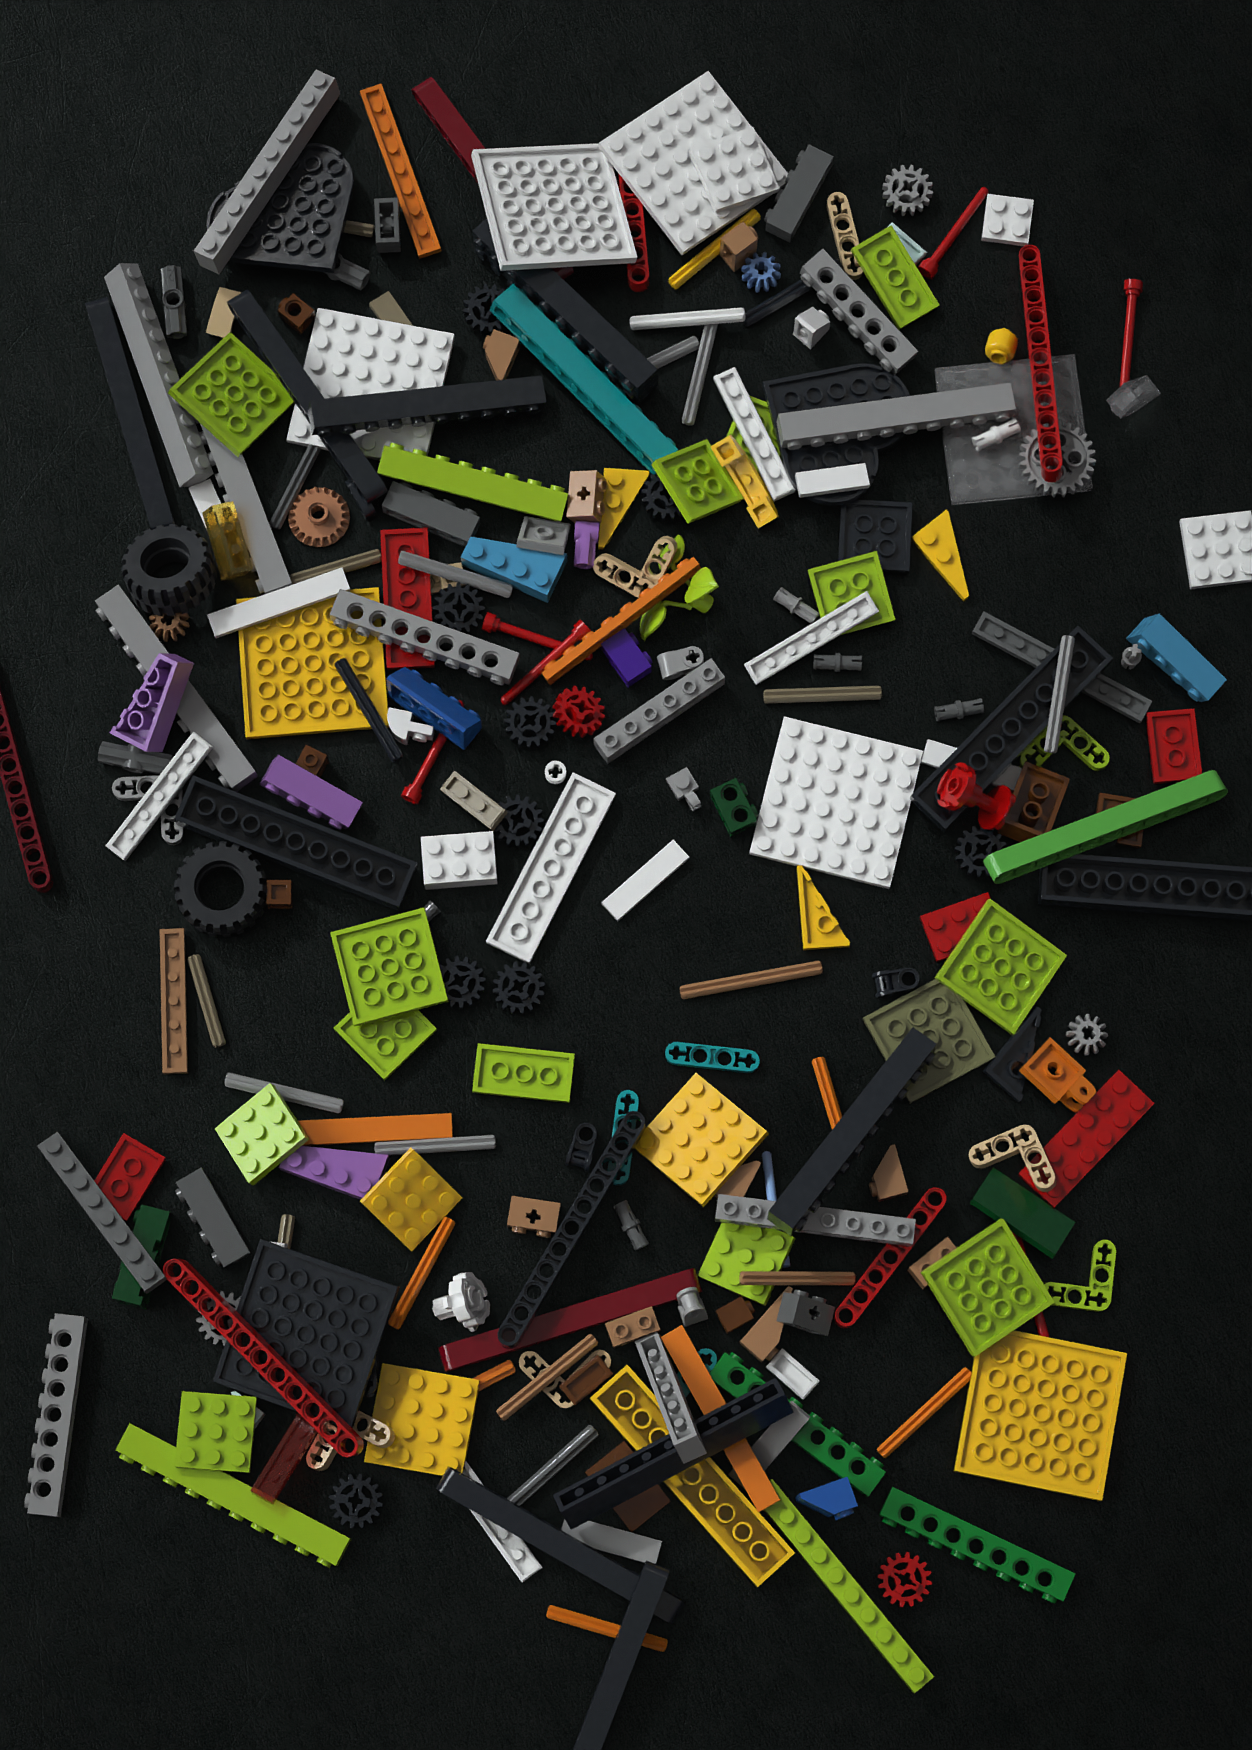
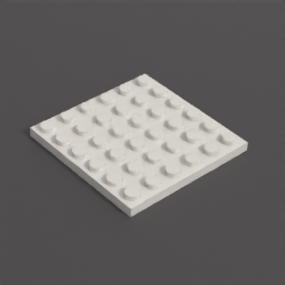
M709 71L599 142L598 145L599 149L681 255L771 196L768 195L714 213L688 150L690 147L751 128L752 126ZM757 134L781 189L787 185L785 180L788 173Z
M599 143L473 149L471 156L500 271L636 263L637 254L614 169L610 161L599 149Z
M318 308L303 369L325 399L444 386L455 335L448 332ZM295 404L286 439L287 442L307 447L312 444L319 449L328 450L318 435H312L309 422ZM429 422L420 427H413L412 424L403 425L399 429L383 427L374 432L356 430L355 433L350 435L365 457L380 461L384 445L390 446V443L404 446L403 450L413 452V449L427 452L426 456H428L435 422Z
M784 717L749 854L794 866L802 865L806 869L889 889L911 803L910 796L914 791L923 751Z

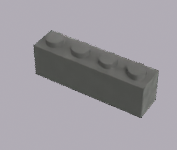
M808 145L805 151H800L796 159L798 164L796 169L789 171L785 180L787 183L785 189L778 191L775 198L777 203L774 209L770 208L764 218L766 222L765 231L791 242L833 165L834 156L811 145Z
M392 482L382 504L383 513L418 528L428 527V532L466 547L470 537H475L481 524L480 517L477 516L478 514L468 508L464 510L457 508L455 503L446 499L440 501L434 498L435 496L428 491H416L406 482Z
M202 1168L176 1182L178 1189L175 1192L182 1203L186 1201L189 1205L190 1210L187 1213L194 1224L198 1222L203 1231L199 1232L205 1245L211 1244L215 1252L211 1253L218 1267L223 1265L225 1269H228L252 1255Z

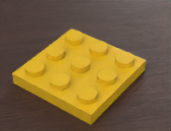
M410 1147L360 1202L410 1251H413L462 1197Z

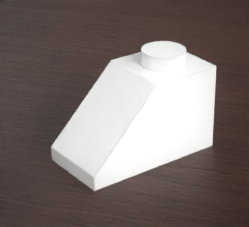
M811 307L795 318L793 335L811 349L829 330V317L822 310L817 311L814 307Z

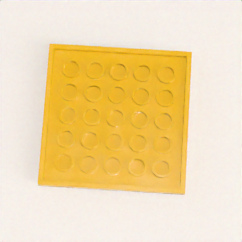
M379 587L350 590L351 593L380 603ZM337 596L238 631L246 739L372 729L335 667V662L342 658L347 660L384 724L389 728L383 643L378 641L377 637L371 635L364 637L357 634L355 629L349 627L342 629L333 624L330 619V612ZM253 598L236 599V602L239 604ZM354 611L351 614L353 619H360L363 616L361 611ZM376 619L373 625L375 627H382L381 619Z
M1012 1331L975 1356L954 1472L1102 1501L1127 1353Z

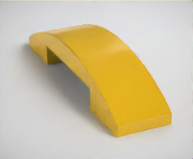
M730 434L710 446L721 466L726 467L749 506L746 509L756 526L760 528L777 518L779 515L762 478L734 437Z

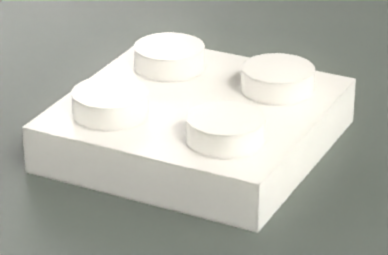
M987 194L981 241L1018 246L1028 245L1034 200Z

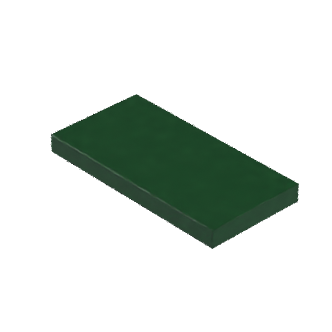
M994 1167L970 1202L971 1205L995 1221H998L1000 1218L1004 1219L1014 1234L1050 1258L1055 1256L1075 1224L1073 1220Z

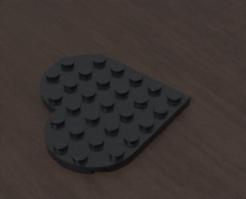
M307 143L229 260L251 265L334 273L355 184L350 164L338 150L324 144ZM240 181L235 183V187L225 193L222 191L216 197L208 212L207 230Z
M859 363L763 381L762 387L784 469L789 481L797 492L795 479L797 472L862 463L866 464L871 486L878 469V452L887 450L895 445L903 437L904 432L895 433L890 437H881V435L871 436L867 440L848 439L847 442L836 444L834 441L825 442L824 445L812 447L811 444L802 445L799 449L789 450L788 448H781L776 423L778 414L910 396L907 388L896 375H891L878 365ZM869 488L808 496L805 498L817 504L837 506L858 499Z

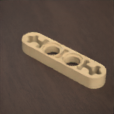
M834 192L828 197L827 211L840 262L843 265V271L852 280H857L864 272L852 252H846L842 249V244L847 241L852 242L854 246L859 244L849 202L843 193ZM834 200L842 203L840 208L841 214L837 215L838 210L836 205H833ZM840 220H845L849 223V228L847 230H839L836 223ZM853 257L855 267H859L855 273H853L852 269H849L851 265L850 258Z

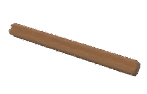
M813 961L680 986V995L682 999L819 975L823 971L820 961Z

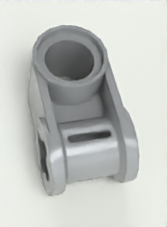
M695 646L665 652L657 656L663 680H671L689 674L704 663L701 649ZM690 655H694V657L697 658V663L692 664V661L690 660Z
M689 1287L677 1293L678 1310L685 1327L708 1319L703 1301L696 1287Z

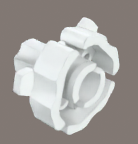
M465 1272L453 1276V1281L449 1282V1295L434 1299L432 1309L434 1315L439 1320L456 1316L458 1322L463 1321L464 1327L473 1332L476 1331L478 1325L485 1323V1319L490 1313V1303L488 1300L483 1299V1297L487 1296V1290L482 1281L478 1280L472 1272Z

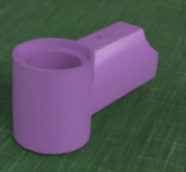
M576 521L574 567L580 569L593 568L596 543L598 544L599 522Z

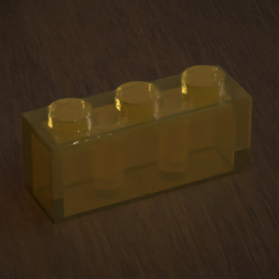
M234 502L212 505L202 514L221 579L223 581L242 577L253 570Z

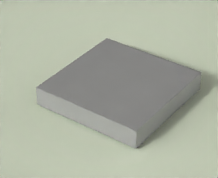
M524 516L517 539V547L564 555L571 524Z

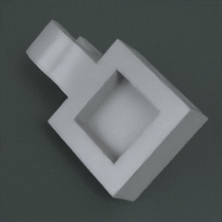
M687 767L666 778V782L678 801L685 798L692 811L701 807V802L694 793L699 790V786Z

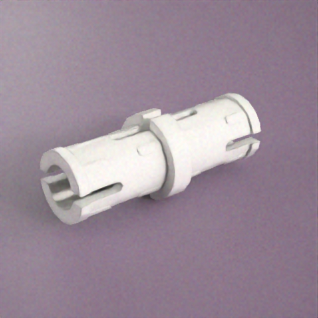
M1013 418L998 427L994 425L990 427L989 431L972 437L973 445H977L975 449L979 452L992 444L1002 443L1003 439L1020 433L1019 423L1016 424L1017 420Z

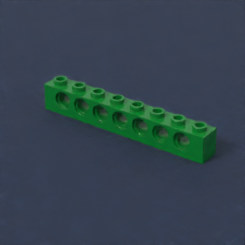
M731 1352L730 1355L727 1353L723 1354L710 1372V1375L718 1387L736 1399L749 1392L752 1387L761 1386L766 1382L762 1380L763 1375L753 1367L748 1370L742 1365L743 1360ZM735 1371H739L744 1375V1382L740 1385L733 1384L730 1380V1375ZM791 1397L790 1400L788 1399L789 1403L792 1400L801 1409L804 1406L793 1397ZM811 1412L809 1420L791 1441L840 1478L848 1477L850 1485L868 1497L886 1473L882 1469L884 1465L874 1457H871L870 1460L862 1455L864 1450L854 1442H851L850 1445L842 1440L844 1436L834 1427H831L830 1430L822 1425L824 1420ZM812 1432H822L824 1442L820 1445L814 1444L810 1438ZM833 1446L843 1448L844 1457L842 1459L836 1460L831 1456ZM861 1461L864 1464L865 1469L861 1475H856L852 1472V1462Z
M891 1487L879 1513V1516L883 1517V1523L896 1528L897 1524L905 1527L906 1534L917 1539L920 1535L929 1539V1545L940 1550L942 1546H945L952 1550L951 1555L961 1560L968 1557L974 1560V1566L984 1571H987L989 1567L997 1571V1577L1007 1582H1010L1012 1578L1020 1582V1588L1031 1593L1035 1589L1043 1593V1599L1056 1604L1057 1600L1060 1602L1064 1601L1075 1576V1573L894 1487ZM904 1507H909L913 1510L914 1517L911 1521H905L901 1518L900 1513ZM926 1518H933L936 1521L937 1527L935 1531L928 1532L924 1529L923 1523ZM951 1528L956 1529L959 1533V1540L956 1543H951L946 1538V1533ZM973 1539L979 1540L982 1544V1550L978 1554L972 1553L969 1549V1543ZM996 1550L1002 1551L1005 1555V1560L1001 1565L995 1564L992 1560V1554ZM1018 1561H1023L1027 1564L1028 1570L1023 1576L1018 1575L1015 1571V1565ZM1041 1572H1046L1050 1576V1583L1046 1587L1041 1586L1038 1582V1575Z

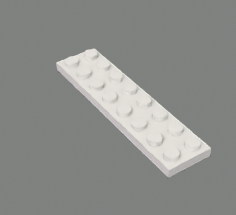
M572 773L486 940L487 944L530 964L616 793Z

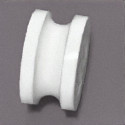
M552 761L547 764L545 768L547 781L552 784H560L565 780L566 767L563 763ZM554 767H558L559 771L562 770V774H558L557 778H553L552 774L549 775V771H553Z

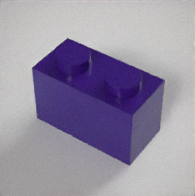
M624 628L601 643V651L626 686L630 687L651 673L652 666L650 664L653 662L646 651H640L637 646L639 642L632 632L628 634Z

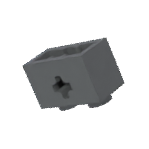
M398 198L374 199L377 252H401Z
M794 1290V1294L783 1293L776 1321L812 1334L828 1336L835 1307L826 1304L827 1300L816 1296H812V1299L808 1298L809 1293Z

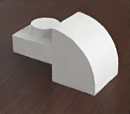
M389 707L387 714L388 725L393 737L397 741L408 745L409 736L418 742L433 741L434 726L413 722L412 712Z

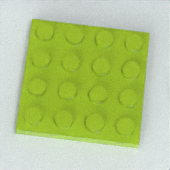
M231 332L172 386L168 392L173 399L237 457L295 403L274 372Z
M987 899L935 976V979L1013 1035L1067 955L993 900Z
M425 908L330 932L354 1027L449 1002Z
M1001 1218L920 1272L973 1357L1055 1303L1005 1220Z

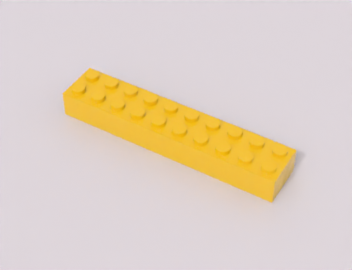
M628 1365L590 1397L594 1405L635 1451L669 1434L655 1395ZM710 1457L663 1481L756 1587H759L795 1553Z

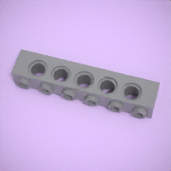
M824 249L802 266L800 271L802 281L807 286H812L817 291L818 298L824 304L828 303L832 307L835 317L840 321L844 320L849 326L850 333L856 338L859 337L865 343V349L871 355L875 354L881 360L880 364L887 372L891 371L896 375L915 358L918 352L917 349ZM820 276H828L831 282L823 283L820 280ZM842 292L846 295L847 299L841 301L837 299L835 294ZM854 309L860 310L863 316L856 318L852 315L851 311ZM873 326L877 328L879 334L872 335L868 332L867 328ZM891 344L894 347V351L887 352L883 345Z
M712 658L596 736L594 738V746L606 763L609 764L723 686L725 676Z
M658 1331L636 1340L637 1349L673 1445L682 1462L685 1464L707 1454L672 1361Z

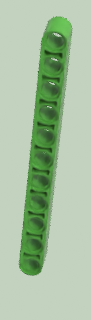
M1211 770L988 855L984 859L983 864L993 882L1000 884L1222 799L1228 793V790L1215 770Z

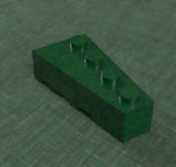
M141 1204L140 1210H136L134 1214L133 1224L135 1226L132 1233L159 1267L173 1214L170 1211ZM121 1261L120 1273L114 1286L112 1299L119 1303L147 1310L151 1292L146 1294Z

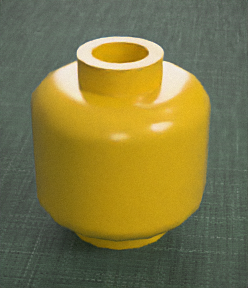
M1006 328L996 329L988 336L985 353L993 363L1005 364L1014 358L1018 339L1014 333Z

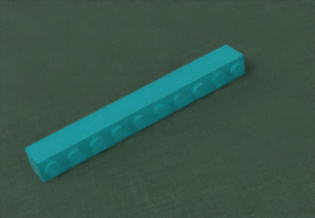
M512 284L494 299L490 311L651 474H656L651 465L656 459L678 451L675 443L670 438H666L653 421L648 420L640 407L633 404L626 397L624 391L617 388L610 381L608 375L600 371L593 364L592 359L588 355H584L577 348L575 342L567 338L560 331L559 326L555 322L550 321L544 315L543 310L528 299L527 294L522 289Z

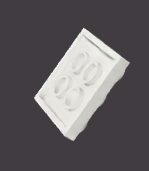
M754 127L690 147L688 150L714 213L777 193L780 189Z
M1251 511L1180 519L1190 589L1252 582Z

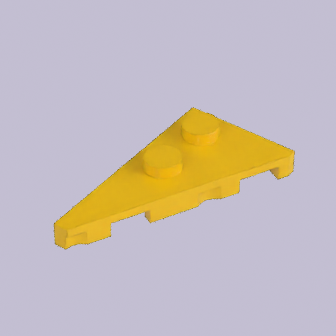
M604 468L607 489L603 496L605 513L602 515L600 523L598 550H603L611 540L614 531L624 519L632 502L637 498L644 482L648 480L649 471Z
M945 510L913 535L911 541L964 602L969 597L949 512Z
M802 865L797 866L803 950L850 947V941L845 937L825 900L812 883L809 874Z

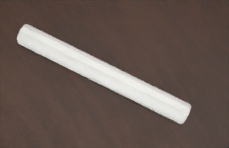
M744 308L632 316L630 317V327L632 330L743 322L745 321Z

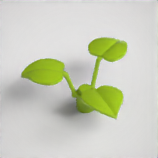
M680 535L674 538L678 548L669 566L673 571L677 569L675 563L682 558L685 549L684 540ZM667 544V546L663 549L660 557H663V555L668 550H670L668 549L669 544ZM701 568L695 573L691 581L687 580L685 582L689 586L685 594L686 603L667 600L660 601L642 615L640 634L643 640L646 641V638L662 624L666 616V606L682 607L691 610L693 607L702 613H706L711 608L713 597L709 593L719 586L709 568Z

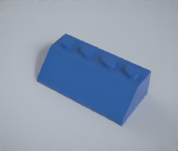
M403 667L387 677L388 697L409 712H412L413 715L427 725L434 726L437 732L443 734L463 750L466 749L482 729L480 716L475 711H468L463 708L456 698L443 694L439 686L434 683L429 684L423 680V676L416 670L410 671L408 668Z
M848 1477L800 1493L795 1497L798 1503L827 1517L834 1516L835 1520L853 1514V1508L858 1506Z

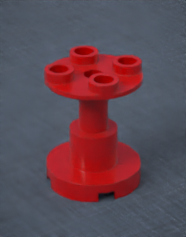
M960 762L955 764L957 767L954 770L948 769L941 778L937 788V794L940 795V800L937 799L938 804L950 811H955L963 805L968 807L976 805L980 807L978 821L983 829H1001L1005 824V818L1010 808L1016 801V796L1011 793V789L1005 785H999L986 795L983 793L982 787L976 784V774L972 767Z

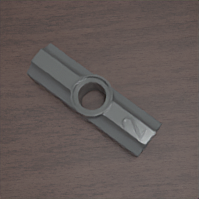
M338 254L336 262L340 266L334 270V273L323 272L331 280H340L359 290L366 287L371 274L369 270L344 259L341 254Z
M171 265L161 269L167 338L180 339L187 336L181 267ZM172 299L180 300L179 303L174 306L169 305V302Z
M102 741L98 752L99 763L119 766L124 770L134 773L149 772L160 775L173 759V755L160 752H146L132 744L124 746Z

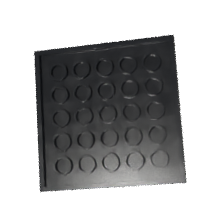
M260 1239L236 1311L353 1429L400 1287ZM244 1333L241 1337V1342L245 1347L250 1343V1336L247 1333ZM226 1340L213 1382L295 1410ZM263 1350L258 1356L262 1364L266 1363L268 1358L267 1353ZM281 1368L276 1371V1378L280 1382L285 1378V1372ZM298 1385L293 1389V1395L296 1399L302 1396V1389ZM313 1403L310 1408V1412L314 1417L318 1416L320 1408L316 1403ZM330 1421V1422H329V1423H331V1424L336 1425V1423H335L334 1421Z

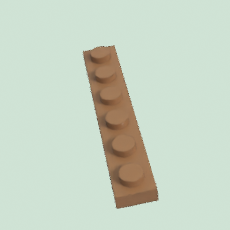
M160 929L163 1074L188 1073L185 929Z

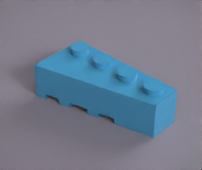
M470 537L461 555V563L464 567L487 577L512 584L513 588L548 603L567 563V553L559 555L518 548L516 544Z
M1160 614L1144 618L1126 638L1132 645L1138 644V649H1141L1145 656L1167 673L1177 684L1187 690L1188 695L1195 701H1208L1227 680Z

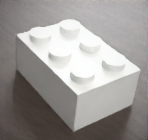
M493 831L421 837L423 876L426 890L498 884Z

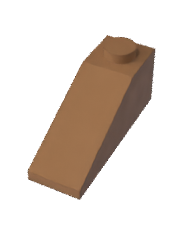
M788 1286L784 1292L792 1293V1288ZM783 1293L740 1341V1344L761 1363L765 1359L770 1361L779 1351L776 1346L780 1340L783 1323L776 1320Z

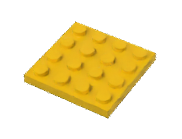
M695 1073L645 1128L634 1149L704 1207L769 1134L751 1117L700 1075Z
M382 1363L372 1418L392 1428L395 1433V1439L392 1445L387 1448H380L368 1441L364 1462L443 1476L448 1466L463 1473L480 1380ZM374 1429L373 1434L385 1440L387 1435Z

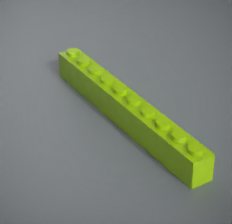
M130 1423L116 1448V1451L121 1453L120 1459L130 1464H133L134 1460L143 1465L141 1470L153 1476L156 1472L164 1475V1482L174 1487L178 1483L185 1486V1493L197 1499L200 1495L209 1499L206 1504L218 1510L222 1506L230 1510L229 1516L241 1522L243 1518L253 1522L250 1527L262 1533L266 1529L274 1533L273 1539L285 1545L290 1541L297 1545L296 1551L306 1556L311 1552L318 1556L317 1562L329 1568L332 1564L338 1566L351 1541V1538L222 1471L174 1467L176 1447Z
M771 1479L770 1482L781 1501L765 1509L766 1514L909 1689L916 1693L934 1677L779 1486Z

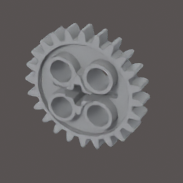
M1059 421L1060 441L1063 442L1064 446L1061 447L1062 477L1057 482H1047L1042 478L1040 461L1035 458V455L1039 454L1037 431L1035 429L1031 431L1032 437H1025L1024 441L1026 444H1021L1020 450L1023 452L1019 453L1018 459L1024 460L1019 463V468L1025 469L1022 472V477L1029 476L1027 484L1035 483V491L1040 487L1043 488V495H1046L1048 490L1052 491L1053 497L1056 496L1057 491H1060L1062 497H1065L1066 490L1074 494L1075 486L1082 489L1083 482H1089L1090 477L1087 474H1093L1094 469L1091 466H1094L1096 460L1091 458L1095 455V450H1088L1092 446V441L1085 442L1087 434L1079 436V427L1072 431L1070 430L1071 423L1066 428H1063L1062 422ZM1050 444L1047 445L1048 448H1053V447H1054V445H1050ZM1075 457L1079 460V463L1071 464L1068 458ZM1048 466L1047 468L1050 469V470H1053V469H1056L1057 467H1055V466Z

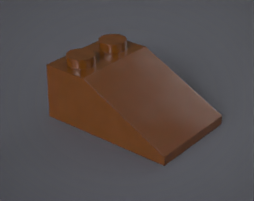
M1025 761L1012 792L1016 796L1015 804L1010 808L1005 818V824L997 833L1018 842H1023L1051 831L1070 778Z
M623 1441L585 1473L587 1476H590L634 1452ZM657 1484L617 1505L613 1509L632 1533L667 1505L670 1500Z

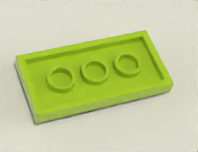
M892 225L851 249L852 254L898 330L939 306V303Z
M478 1043L472 1092L569 1103L575 1054Z

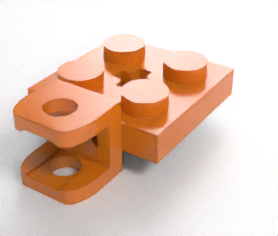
M1051 1037L1019 1070L1054 1104L1060 1100L1073 1112H1078L1096 1093L1095 1087L1083 1076L1086 1070ZM1054 1067L1056 1075H1052L1048 1068Z

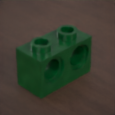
M736 778L710 790V797L730 837L756 826V818L759 817L754 804L749 805L746 799L748 792L743 783L739 784ZM728 791H732L737 795V798L733 801H728L723 795ZM742 812L746 814L747 820L738 822L735 820L734 815Z

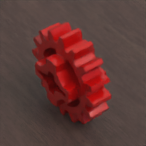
M573 686L571 691L566 688L562 694L558 695L553 705V709L556 710L553 717L559 718V721L556 723L557 726L562 724L565 726L563 732L571 730L573 737L577 732L580 733L581 737H584L586 733L592 735L595 730L599 729L602 720L605 718V715L602 714L605 707L598 705L601 698L595 699L593 697L594 691L588 694L586 693V687L578 691V688Z
M909 1552L905 1553L904 1558H901V1555L896 1553V1560L893 1561V1559L888 1557L887 1562L889 1565L880 1566L884 1574L877 1575V1578L883 1579V1583L879 1584L878 1588H885L886 1591L882 1596L887 1597L890 1595L891 1604L898 1600L899 1606L903 1607L905 1601H908L909 1606L912 1607L914 1606V1599L922 1602L923 1600L920 1595L922 1593L929 1594L925 1586L932 1585L931 1581L926 1580V1576H929L931 1571H924L923 1568L927 1563L919 1564L918 1555L910 1559ZM898 1563H908L903 1570L893 1568ZM916 1568L921 1575V1584L916 1581L914 1575ZM908 1573V1579L915 1586L911 1584L901 1586V1580L895 1574L905 1575ZM888 1576L893 1578L895 1584L893 1591L889 1587ZM911 1589L916 1592L909 1597H901L904 1590Z

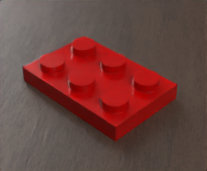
M1182 709L1147 712L1146 723L1153 783L1181 782L1202 774L1195 710Z
M988 892L920 916L936 962L948 959L987 899H990Z
M123 1133L96 1177L95 1183L121 1218L128 1222L166 1158Z

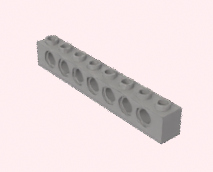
M339 589L330 612L331 621L339 628L347 629L349 627L355 629L357 634L364 637H369V635L377 637L378 641L386 645L397 644L408 653H414V651L422 653L423 657L428 660L436 661L438 659L444 661L446 666L453 669L461 667L468 670L467 672L475 677L486 676L490 678L491 682L498 685H503L504 683L510 685L519 662L518 652ZM354 611H361L363 613L360 619L351 618V614ZM376 619H383L386 623L382 627H375L373 622ZM399 627H405L408 629V632L405 635H398L395 633L396 629ZM421 635H428L430 637L427 643H420L417 639ZM443 643H450L453 648L450 651H442L440 646ZM466 651L475 653L474 658L469 660L463 658L462 655ZM488 659H495L498 662L492 668L487 667L484 663Z
M718 1194L715 1222L781 1230L767 1220L768 1211L776 1201ZM819 1207L815 1213L810 1212L806 1217L808 1221L800 1231V1233L911 1247L913 1245L916 1219Z
M55 1313L54 1319L50 1320L49 1334H52L51 1344H47L45 1358L49 1359L48 1368H44L42 1374V1383H45L44 1393H40L38 1407L42 1408L41 1418H37L35 1424V1433H38L37 1443H33L31 1456L35 1458L34 1468H30L28 1474V1483H31V1490L25 1497V1508H28L27 1513L61 1517L88 1318L83 1316ZM64 1334H70L72 1338L71 1344L67 1347L60 1345V1338ZM65 1358L68 1361V1368L63 1372H59L56 1367L57 1362ZM58 1383H62L65 1387V1391L60 1397H56L53 1394V1388ZM54 1408H59L61 1410V1418L56 1422H52L50 1412ZM51 1433H55L58 1436V1442L53 1447H49L46 1443V1438ZM47 1458H52L55 1464L54 1468L46 1472L43 1469V1462ZM44 1483H48L51 1486V1492L46 1497H42L39 1493V1488Z

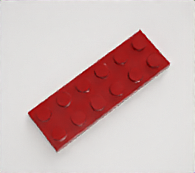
M428 527L380 530L384 605L433 622L430 574L398 563L401 551L430 559ZM399 627L396 629L395 633L398 635H405L408 632V629L405 627ZM421 635L417 640L420 643H427L430 637L428 635ZM394 643L386 645L387 670H400L403 667L408 669L435 668V661L424 658L422 653L416 651L408 653L402 650L401 646Z
M1118 1070L1043 1148L1056 1177L1055 1187L1048 1192L1038 1190L1026 1166L1018 1175L1054 1208L1153 1106L1154 1102ZM1038 1153L1030 1163H1039L1042 1159L1041 1154ZM1043 1169L1038 1170L1041 1176V1181L1039 1182H1043L1044 1185L1048 1184L1050 1177L1045 1176Z

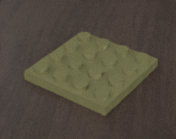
M936 979L863 1017V1021L885 1061H887L913 1027L937 1043L935 1049L937 1056L929 1066L925 1064L921 1069L923 1073L920 1079L915 1084L911 1082L907 1087L909 1091L905 1097L909 1104L995 1058L993 1051L964 1000Z

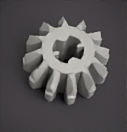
M1090 1014L1085 1015L1084 1021L1080 1016H1077L1075 1018L1076 1023L1070 1022L1068 1025L1073 1031H1067L1066 1036L1074 1038L1068 1042V1045L1076 1044V1053L1081 1048H1084L1083 1053L1085 1056L1089 1055L1090 1049L1094 1054H1097L1099 1052L1097 1046L1103 1048L1106 1045L1102 1039L1107 1038L1108 1033L1100 1032L1106 1025L1101 1024L1098 1026L1099 1017L1097 1016L1093 1021H1090ZM1089 1030L1091 1032L1090 1037L1086 1040L1083 1036L1085 1031Z

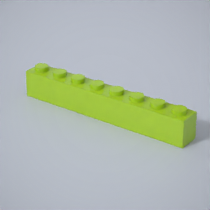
M390 443V446L384 445L377 471L378 475L557 522L562 520L568 493H564L565 488L551 485L549 489L541 487L542 482L528 479L526 483L519 481V476L505 473L503 477L496 475V470L482 467L480 471L473 469V464L459 461V464L450 463V458L436 455V458L427 457V452L413 449V452L404 451V446Z

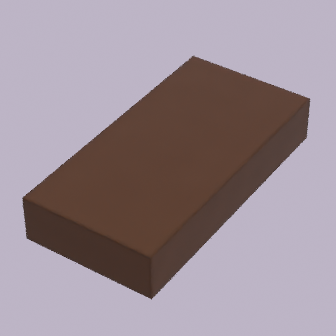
M597 1354L559 1387L575 1406L611 1377L613 1373Z

